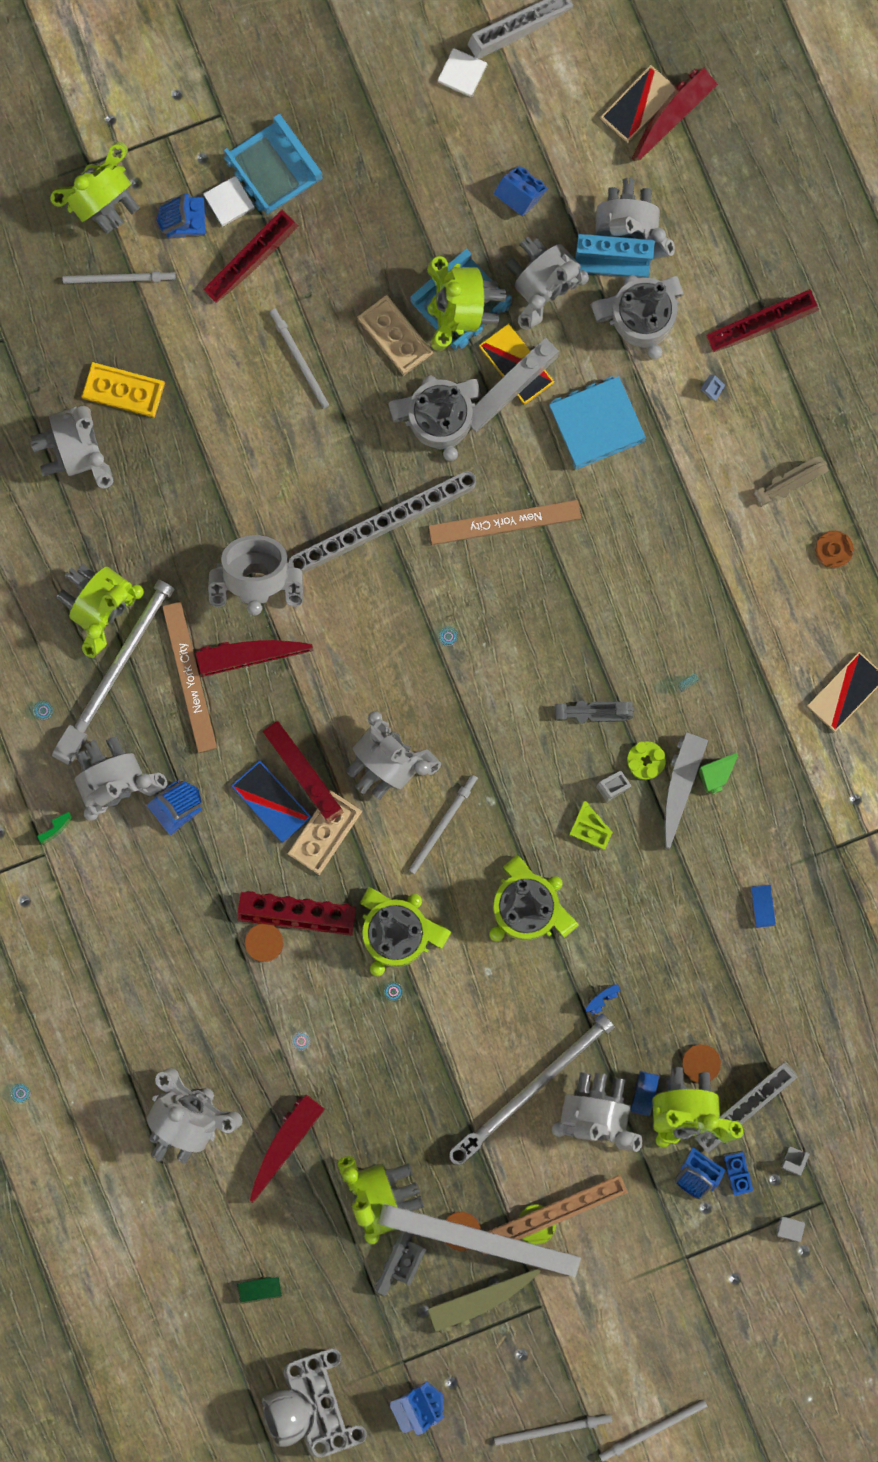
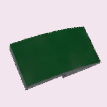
M279 1277L237 1284L240 1304L282 1297Z

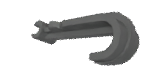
M581 700L576 706L555 704V721H565L567 718H576L582 724L588 719L592 722L627 721L633 718V702H591L587 705L585 701Z

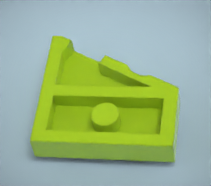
M584 801L570 836L605 851L613 832L589 806V803Z

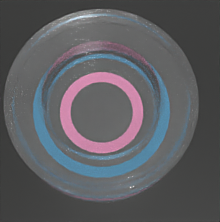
M299 1031L292 1036L291 1043L296 1050L305 1051L311 1045V1038L306 1032Z

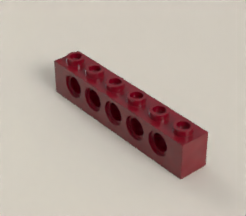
M253 891L241 892L237 911V921L353 936L356 907L350 904L339 905L329 901L316 902L312 899L301 900L291 896L256 894ZM261 905L263 908L257 909L255 906ZM275 908H281L282 910H281V911H275V910H273V909H275ZM299 910L301 913L295 914L293 911ZM319 913L320 916H313L312 914ZM337 915L340 918L333 919L331 916Z

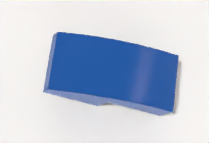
M771 884L751 887L756 927L776 926Z
M618 984L609 987L597 995L586 1007L585 1012H591V1015L601 1012V1007L605 1006L603 998H606L608 1001L618 997L617 993L620 992Z
M643 1071L639 1072L634 1088L635 1094L630 1107L631 1112L650 1116L659 1075Z
M738 1151L724 1155L734 1196L753 1192L744 1152Z

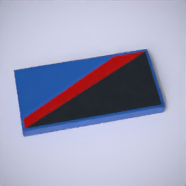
M261 761L257 762L231 786L282 843L311 818Z

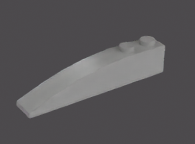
M543 0L473 33L467 45L476 59H480L539 29L573 8L574 5L571 0Z
M547 338L525 356L475 405L471 428L475 432H478L558 358L559 351Z
M687 732L685 737H680L677 745L680 748L679 754H674L671 762L674 768L667 791L664 821L665 849L667 850L671 847L708 743L707 739Z
M784 1061L724 1112L720 1119L737 1121L742 1125L792 1083L798 1075ZM709 1131L703 1132L695 1138L707 1153L722 1142Z

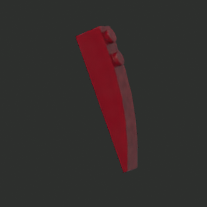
M705 68L693 69L688 74L689 78L685 82L681 81L675 86L676 90L660 107L646 128L632 156L633 161L641 160L718 85Z
M281 209L203 290L215 303L220 301L260 266L299 225Z
M811 289L713 331L706 336L713 352L783 327L819 311Z
M258 640L232 644L223 642L215 648L210 646L200 648V651L196 652L201 676L206 677L312 652L313 646L308 643L281 640Z
M276 721L262 731L328 824L344 812L279 721Z
M307 1094L305 1097L300 1096L294 1104L296 1106L295 1110L292 1113L289 1111L282 1119L285 1123L275 1136L262 1161L255 1179L250 1202L254 1203L325 1111V1108Z

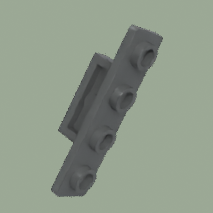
M401 1230L398 1240L393 1245L391 1256L384 1265L382 1276L377 1280L375 1292L386 1296L394 1278L407 1285H411L426 1251L425 1248L411 1242L414 1233Z

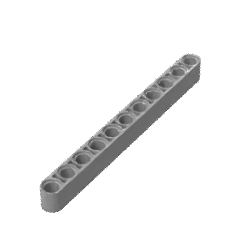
M463 472L293 555L289 559V563H294L295 561L302 562L303 565L299 568L302 573L312 570L471 492L476 486V477L472 472ZM465 478H470L473 483L471 485H464L462 481ZM449 486H452L456 489V491L452 494H449L445 491V489ZM431 495L439 497L436 502H431L428 498ZM414 503H419L422 505V508L414 510L411 506ZM398 511H402L405 514L401 519L396 518L394 515ZM382 519L388 522L385 527H380L377 523ZM363 528L371 530L369 535H363L360 531ZM346 536L354 538V541L350 544L345 543L343 540ZM334 544L337 549L334 552H329L326 549L327 546ZM312 553L320 555L317 560H311L309 556Z
M383 1204L378 1224L574 1277L577 1275L581 1257L387 1204Z

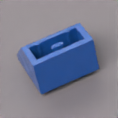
M518 166L502 178L493 194L518 214L524 216L534 207L548 188L541 180L530 175L528 170Z

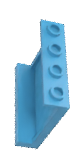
M579 234L575 260L581 265L580 270H584L588 274L617 277L634 275L637 278H649L650 263L654 256L655 240Z
M613 376L603 380L604 383L599 385L596 383L591 384L584 391H574L569 394V397L554 399L551 401L552 404H549V411L552 412L572 457V464L575 470L645 442L646 436L619 376L616 378Z

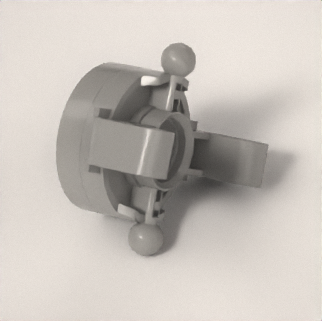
M260 535L241 537L231 542L224 549L221 563H217V568L209 572V602L214 607L224 606L227 601V590H229L233 594L240 596L243 603H248V613L256 616L262 611L261 603H266L269 596L277 593L279 590H285L286 603L296 607L303 603V573L300 569L294 568V563H287L286 551L278 541ZM251 573H262L266 575L256 578L245 577L246 575H249Z

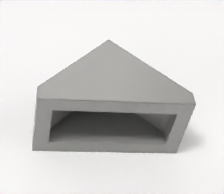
M619 771L600 781L596 788L608 803L629 789L631 784L622 771Z

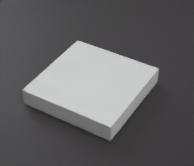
M453 48L438 79V83L472 97L487 63Z
M236 176L204 193L205 199L222 227L255 209Z

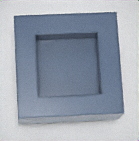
M709 374L701 391L708 398L716 401L725 384L715 375Z

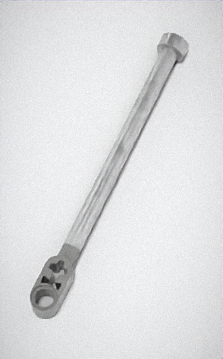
M158 579L153 587L156 592L75 726L69 725L55 747L52 756L69 766L73 762L76 754H78L87 738V734L84 733L165 597L170 598L175 590L164 581Z
M601 1013L595 1019L596 1024L479 1130L467 1135L450 1152L451 1162L460 1165L479 1150L482 1142L602 1033L606 1032L608 1034L615 1027L611 1021ZM470 1137L472 1139L477 1138L476 1144L478 1146L476 1148L471 1146L468 1149L471 1153L468 1155L466 1150L460 1145L464 1143L466 1147L469 1144L468 1139ZM461 1150L464 1153V1159L462 1161H455L453 1159L454 1151Z

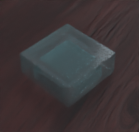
M696 673L679 683L678 688L681 692H684L699 681Z

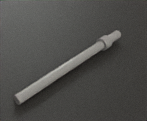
M160 271L138 274L63 276V284L176 280L175 272L161 273Z
M276 308L272 309L269 313L276 323L275 327L278 333L281 332L322 408L329 407L328 401L291 337L285 320L281 319Z
M471 774L464 787L461 786L457 792L458 796L408 871L413 874L416 873L463 800L467 799L470 795V790L478 779L476 776Z
M705 1400L694 1404L622 1443L618 1442L612 1445L613 1448L599 1454L601 1461L604 1462L615 1455L623 1454L624 1450L708 1407Z
M611 1414L599 1417L594 1415L587 1417L585 1420L494 1438L495 1445L589 1427V1429L596 1428L597 1425L611 1423L612 1418Z

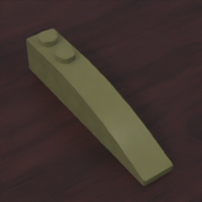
M540 1269L532 1270L428 1308L435 1332L440 1331V1334L452 1330L451 1326L458 1324L459 1327L470 1324V1319L493 1309L524 1288L540 1273Z

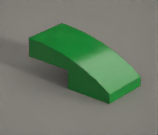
M67 812L51 820L54 828L37 836L40 843L44 845L59 835L71 821V814Z

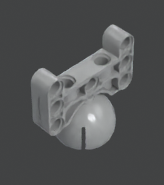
M336 1349L324 1350L286 1364L283 1374L289 1391H273L262 1399L265 1420L271 1436L275 1438L274 1441L277 1446H290L304 1436L310 1455L313 1457H324L358 1445L366 1439V1431L362 1426H351L348 1428L344 1426L326 1371L337 1366L341 1361V1354ZM328 1353H332L335 1356L332 1364L326 1359ZM310 1359H313L316 1362V1368L314 1370H311L308 1367V1362ZM291 1366H295L298 1369V1374L295 1377L290 1375L289 1370ZM324 1397L329 1401L326 1409L320 1404L321 1399ZM355 1429L360 1433V1437L356 1441L351 1435ZM336 1436H339L341 1439L339 1447L333 1444V1439ZM318 1442L323 1446V1451L320 1454H317L314 1449Z

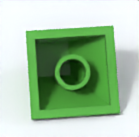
M737 753L702 766L699 769L698 775L706 794L712 792L713 795L723 790L722 787L727 783L737 760Z

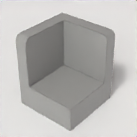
M789 1147L781 1168L800 1176L809 1153Z
M780 1217L776 1236L801 1242L805 1223Z

